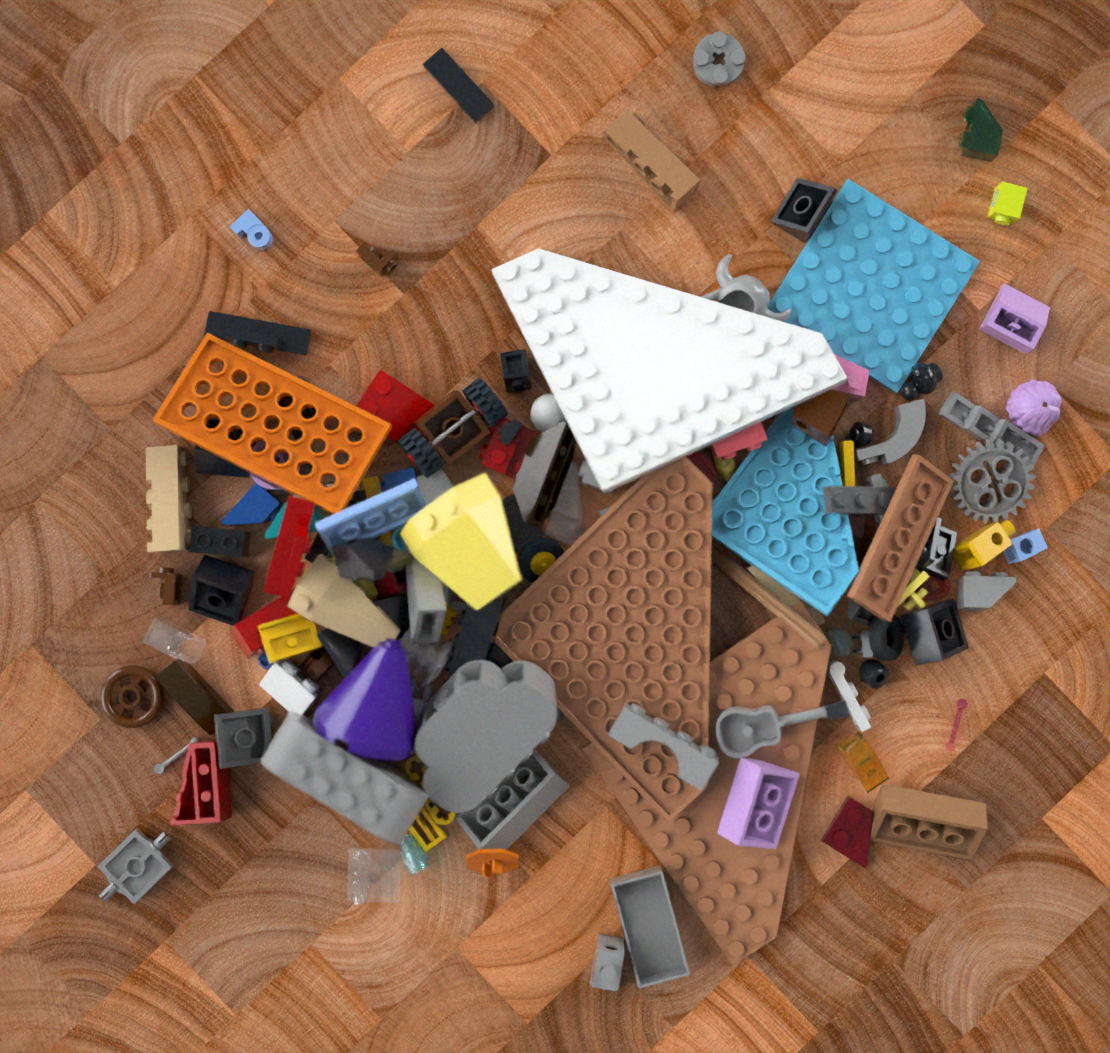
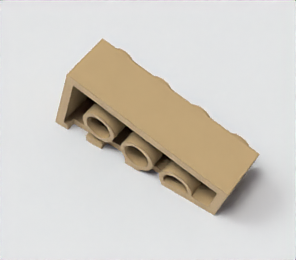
M179 445L146 447V481L148 484H151V489L146 494V504L149 510H152V516L147 520V531H150L152 536V542L147 543V552L188 551L190 548L192 529L189 528V518H192L191 503L187 502V492H190L189 477H185V466H188V454Z

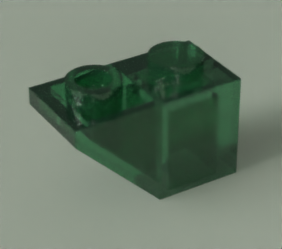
M977 98L971 106L966 108L964 121L967 122L966 131L961 133L959 147H962L961 156L991 162L998 156L1003 129L985 102Z

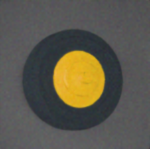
M549 538L531 540L523 547L519 555V567L523 576L528 581L534 583L564 553V550L556 541Z

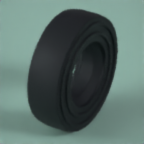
M893 615L891 622L883 621L877 616L871 622L869 643L873 655L878 660H896L902 652L904 632L902 624L896 615Z

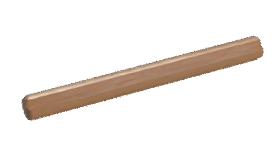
M711 544L712 563L814 648L820 650L826 644L827 639L823 634L720 549Z

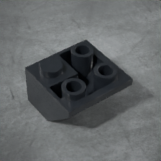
M352 538L332 547L340 578H352V581L362 580L367 577L369 581L379 580L385 577V572L402 570L405 568L404 564L414 560L413 554L371 538Z

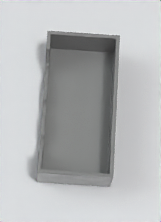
M661 866L610 878L638 988L690 975Z

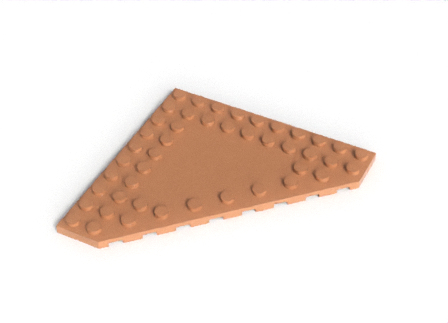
M686 456L643 475L503 612L495 643L514 662L528 661L534 663L550 675L556 687L557 707L669 823L708 787V781L701 791L679 778L678 759L674 751L664 743L644 741L630 749L608 736V733L625 704L627 703L631 706L634 703L645 709V715L655 719V717L666 721L670 725L668 728L676 733L682 731L693 738L692 742L699 747L702 745L708 746L712 483Z
M800 600L790 607L823 634ZM777 616L710 661L708 747L716 752L715 756L719 760L708 780V787L670 823L592 742L583 747L590 761L732 965L737 964L777 937L817 719L781 727V738L777 744L762 746L752 754L743 757L762 760L800 774L776 849L739 846L717 833L740 758L729 757L721 749L716 734L717 719L724 709L732 706L755 709L764 705H770L775 709L778 717L820 708L831 644L827 639L826 644L820 650H817Z

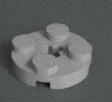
M720 31L704 37L696 46L693 56V68L699 80L713 87L715 85L728 86L735 82L743 70L746 57L741 44L734 37ZM722 55L724 57L723 61L725 62V64L722 65L719 63L717 65H714L713 56Z

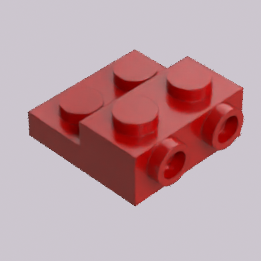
M504 418L492 428L490 427L489 434L492 435L489 445L483 444L478 458L482 459L481 466L515 479L531 439L541 433L523 425V428L507 448L498 440L501 437L498 431L507 420L510 423L512 422V420Z

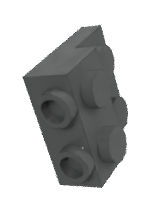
M269 708L214 714L219 768L261 763V758L273 740L271 739V728H273L274 721L272 713H269Z

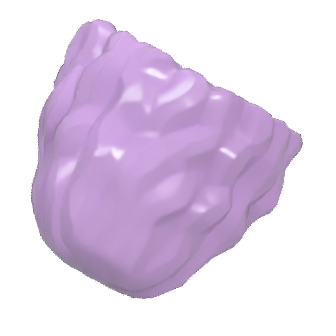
M1031 379L1030 382L1020 384L1017 389L1011 392L1006 410L1009 412V420L1012 421L1013 425L1032 437L1035 435L1041 437L1060 417L1059 407L1062 399L1053 384Z

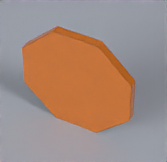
M479 849L465 856L468 869L482 873V876L489 879L493 878V874L501 875L519 867L518 854L505 849Z

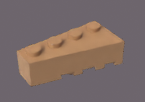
M626 110L604 130L603 138L674 213L696 193L700 179L661 142L655 133L650 132L644 126L643 120L636 113L632 114Z

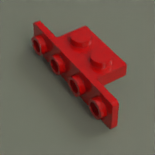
M295 496L288 497L266 577L264 592L288 598L292 586L294 587L296 577L302 578L305 562H301L303 553H309L312 539L307 537L315 507L314 501Z

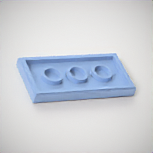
M412 479L316 522L315 525L332 556H334L333 546L352 538H376L407 524L410 518L427 507L415 479Z

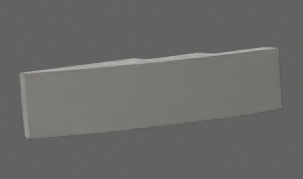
M950 392L938 413L947 421L986 443V439L993 441L994 445L997 439H1001L1004 445L1010 441L1014 444V448L1018 446L1023 450L1022 454L1025 453L1030 457L1026 463H1031L1032 465H1035L1045 445L1009 421L998 418L982 406L974 405L956 392Z

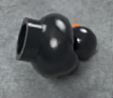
M918 363L913 365L911 369L912 383L903 385L901 388L902 397L908 401H916L919 393L923 395L932 393L937 383L942 381L940 368L935 363Z

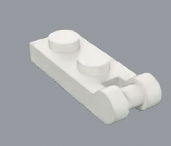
M829 661L826 673L840 699L846 701L849 716L856 729L861 732L871 727L868 722L871 719L870 714L864 705L860 706L855 698L858 696V692L853 683H847L844 678V665L837 661Z

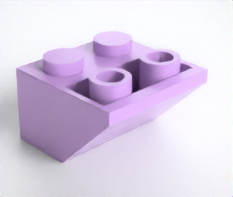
M1003 283L978 330L1025 354L1034 350L1047 324L1050 307Z

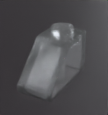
M162 617L153 619L141 641L166 655L193 665L196 664L207 643L206 640Z

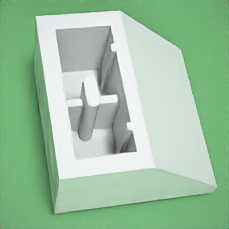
M285 660L275 662L259 686L289 712L305 715L323 695L319 691L321 686L317 682L314 683L309 678L303 677L299 673L301 669L297 668L292 662H286Z

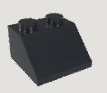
M216 417L210 418L206 423V427L209 429L216 428L220 423V419ZM240 429L232 430L229 434V439H240L243 431ZM195 445L194 454L197 473L249 478L250 472Z
M204 555L192 575L188 610L232 626L236 625L241 621L252 590L254 571Z
M954 598L925 606L923 609H914L901 615L902 626L906 632L910 653L914 658L916 666L943 661L969 649Z

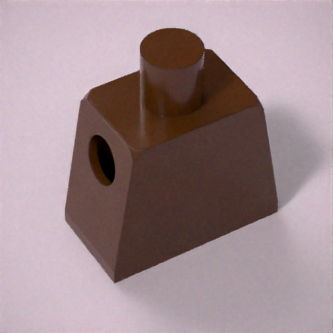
M830 389L791 407L790 409H793L791 424L827 447L848 407L850 394Z

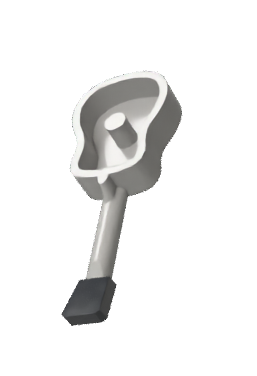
M840 700L824 704L825 707L779 717L775 709L770 705H764L755 709L741 706L728 707L718 716L716 723L717 739L721 749L729 757H746L762 746L777 744L780 741L781 727L826 717L828 719L848 718L849 713L846 701Z

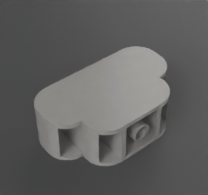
M473 660L462 665L434 694L420 711L418 719L419 730L415 741L416 752L419 758L426 764L423 787L425 793L429 794V798L450 812L461 813L474 809L485 798L488 799L495 793L497 785L502 780L506 781L511 777L515 767L530 757L532 749L538 743L543 744L547 740L557 719L556 687L550 675L536 664L528 661L511 662L500 669L489 661Z
M289 712L261 758V763L277 776L373 834L391 843L401 844L429 797V794L425 793L424 788L410 779V776L393 762L347 751L349 743L338 738L332 744L317 733L313 727L312 719L296 712Z

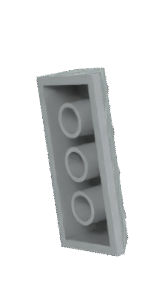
M533 748L530 757L515 767L513 774L508 780H502L497 785L495 793L490 798H485L477 807L470 811L456 813L454 818L478 849L507 850L570 785Z

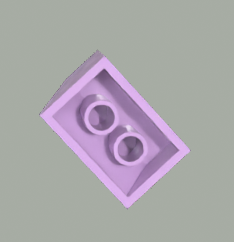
M741 757L717 833L739 846L776 849L800 774L762 760Z

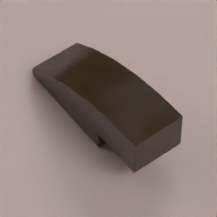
M181 659L174 660L158 673L155 678L181 708L211 736L216 732L214 714L226 713V711L201 680L195 678Z

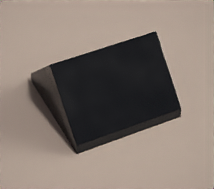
M797 178L771 222L805 243L836 194V188Z

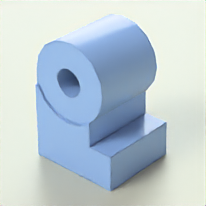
M249 209L230 226L240 238L247 234L249 243L257 250H267L272 245V234Z
M1037 528L1011 538L1012 545L1005 549L1003 553L1008 564L1021 562L1048 547L1040 529Z

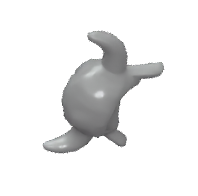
M732 254L726 255L719 262L716 277L721 288L703 295L702 298L712 301L717 300L718 303L781 322L788 319L792 312L790 308L781 313H773L768 310L770 295L762 281L749 275L732 277L728 269Z

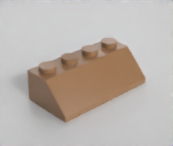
M882 784L874 802L870 841L972 860L988 830L986 803Z

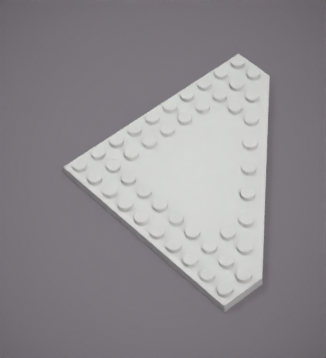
M536 249L491 269L492 275L603 494L847 381L846 374L824 336L815 331L542 249Z

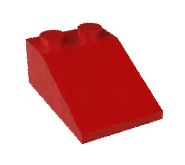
M379 369L356 407L390 423L392 428L387 437L398 443V440L413 428L417 429L413 422L432 408L434 404Z

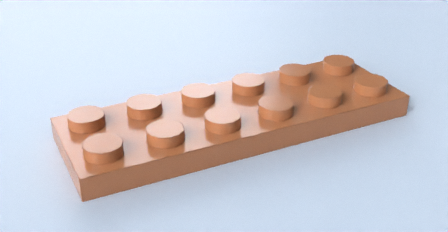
M911 456L847 595L851 600L883 621L891 622L954 480L922 456Z

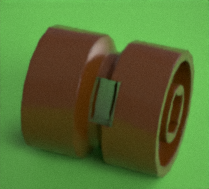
M322 648L288 658L297 668L303 667L305 669L304 674L314 683L318 682L335 663L327 650Z

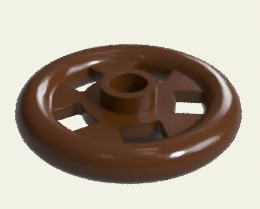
M136 665L123 666L113 671L103 683L100 695L101 705L106 716L115 724L125 728L142 727L150 723L161 710L163 689L150 670ZM129 676L132 683L122 687L119 680ZM142 679L150 685L146 692L138 685ZM130 692L136 693L137 699L135 701L129 699ZM111 693H119L120 704H112ZM145 698L152 701L148 711L141 708ZM124 708L135 710L134 717L123 716Z

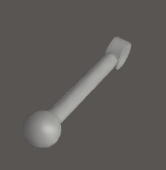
M193 737L190 743L200 741V739ZM189 744L165 762L156 764L154 771L157 774L163 773L168 765L188 751Z

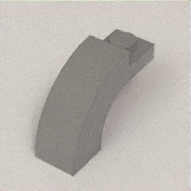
M924 399L893 408L895 427L891 436L881 444L854 451V462L862 460L863 465L879 461L878 456L880 455L882 465H885L907 454L919 440L924 428L926 417Z

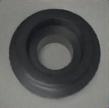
M855 422L849 431V439L854 442V447L862 448L870 444L872 430L869 425L863 422Z

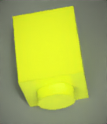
M1001 182L995 187L988 218L995 219V223L1006 226L1020 219L1027 188Z

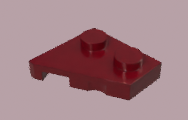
M847 796L821 841L866 869L868 865L872 810Z

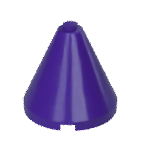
M390 638L379 642L317 707L312 724L319 735L332 744L338 738L349 743L347 751L376 759L400 760L406 759L409 751L415 754L418 727L406 651L401 646V642Z

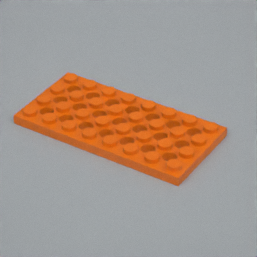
M209 333L203 338L152 420L154 424L299 498L314 501L315 506L333 515L346 508L392 428L390 423ZM221 362L224 364L221 372H211V366L214 363ZM237 374L247 375L244 383L235 384L233 382ZM202 384L211 386L210 391L205 395L197 393L198 387ZM261 385L270 387V391L264 396L257 395L256 390ZM230 395L234 398L231 405H220L222 397ZM285 396L293 398L290 406H279L281 398ZM187 407H197V412L194 416L185 417L183 415ZM247 407H254L257 410L256 414L251 418H245L242 415ZM306 408H314L316 410L315 416L310 419L303 418L302 412ZM210 418H219L220 423L216 428L209 429L206 427V423ZM269 419H278L280 423L276 429L270 430L265 427ZM335 419L339 421L338 428L332 431L325 428L326 422ZM234 429L243 431L242 437L238 440L229 439V434ZM300 430L303 432L302 438L298 441H291L288 439L290 432ZM353 431H360L363 434L358 442L349 441L348 435ZM256 441L266 442V447L263 451L254 452L252 450V446ZM318 441L326 444L325 450L321 453H315L311 450L313 444ZM281 452L288 453L289 459L286 463L278 464L275 462L277 454ZM340 453H346L349 455V460L346 464L339 465L335 463L336 456ZM303 464H310L313 466V469L309 475L302 476L298 473L299 467ZM334 476L336 483L332 487H324L321 485L324 477Z

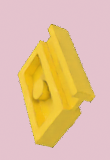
M299 613L258 626L269 664L322 647L320 639L316 635L318 633L314 622Z

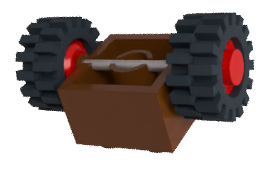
M477 378L462 390L471 406L458 390H453L413 422L417 429L413 428L398 440V443L409 459L426 478H429L443 467V462L450 465L490 433L477 415H480L482 420L491 428L508 415L507 409L502 405L501 400L498 399L497 395L482 378Z

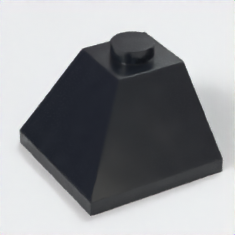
M326 628L316 635L344 678H346L359 664L363 643Z

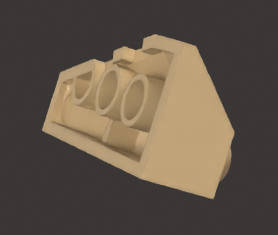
M323 554L318 556L297 584L288 604L289 608L310 621L374 648L379 642L386 641L388 638L396 640L401 631L380 607H376L365 595L367 592L362 587H358L350 578H340L336 562Z

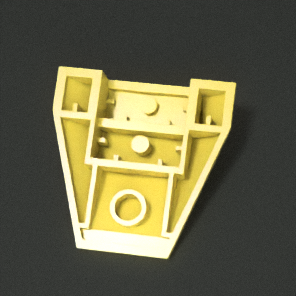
M482 474L450 489L410 518L400 533L413 556L476 610L481 609L521 581L501 497L487 474Z

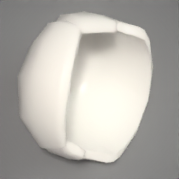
M544 393L534 401L530 415L531 421L537 430L544 432L561 421L567 423L553 393Z

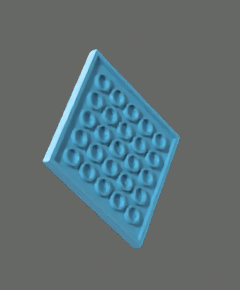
M847 179L769 302L768 310L773 313H781L789 308L792 309L790 316L784 321L785 323L821 333L833 354L870 370L869 378L896 394L980 261Z

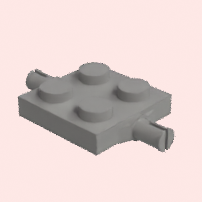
M138 828L135 829L97 866L107 876L110 883L99 894L102 898L110 892L102 899L103 901L108 902L118 891L135 904L174 866L161 850L172 839L168 835L161 841L168 834L166 831H163L153 841L148 839Z

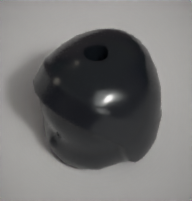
M875 659L864 660L859 668L860 681L873 689L883 687L889 677V671L886 666Z

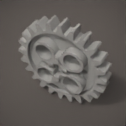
M986 439L985 446L977 441L976 450L974 451L966 447L968 452L966 457L961 454L958 455L962 462L961 464L953 463L952 466L957 469V472L949 473V476L955 480L951 489L956 490L950 496L957 500L955 505L959 509L963 508L961 512L964 515L968 516L971 514L970 517L974 521L980 517L983 523H987L990 517L995 523L998 522L999 516L1004 520H1008V512L1017 515V506L1026 507L1022 500L1023 498H1032L1027 493V490L1035 489V486L1029 483V481L1035 479L1036 476L1029 472L1034 468V465L1026 463L1030 457L1025 453L1022 454L1023 450L1018 446L1014 448V444L1010 441L1004 445L1001 439H997L994 445L993 441ZM1005 459L1004 466L996 470L997 462ZM985 460H987L988 471L984 467ZM980 469V475L976 479H971L973 471ZM989 473L995 478L991 480ZM992 482H993V485H994V487H995L997 493H999V496H1000V501H998V502H997V496H996V492H995L994 488H992V487L989 485V484L992 483ZM1013 483L1012 489L1004 493L1005 486ZM988 493L986 501L979 503L980 496Z

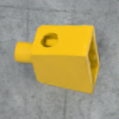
M1008 520L1001 524L995 522L981 527L956 543L953 557L962 571L983 566L1011 546L1012 542L1009 537L1016 532L1015 527Z

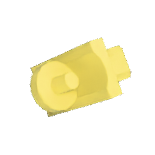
M914 568L898 606L907 597L909 600L903 606L908 611L915 605L920 609L926 606L922 598L928 592L923 587L917 593L914 592L930 577L925 571L919 572Z

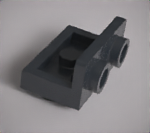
M938 516L919 557L916 569L920 572L925 571L928 575L945 581L950 577L957 532L941 526L942 518Z

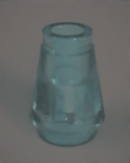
M412 834L405 836L399 846L404 868L408 870L410 875H413L429 867L427 862L429 858Z

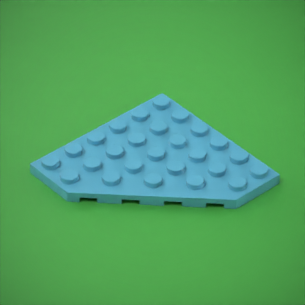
M789 408L779 413L765 432L767 440L761 442L762 447L749 453L712 502V538L828 617L855 580L859 569L848 514H825L823 487L842 486L834 437L832 435L826 447L791 424L793 409Z

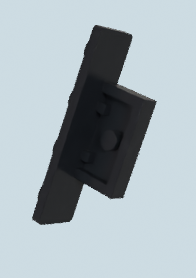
M213 311L208 313L204 335L209 333L221 340L230 341L231 345L235 347L247 348V345L257 346L258 351L266 353L278 350L300 355H307L311 337L309 329Z

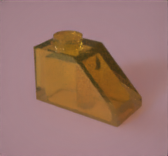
M859 731L852 736L846 737L842 743L837 745L844 760L867 793L889 779L877 753Z

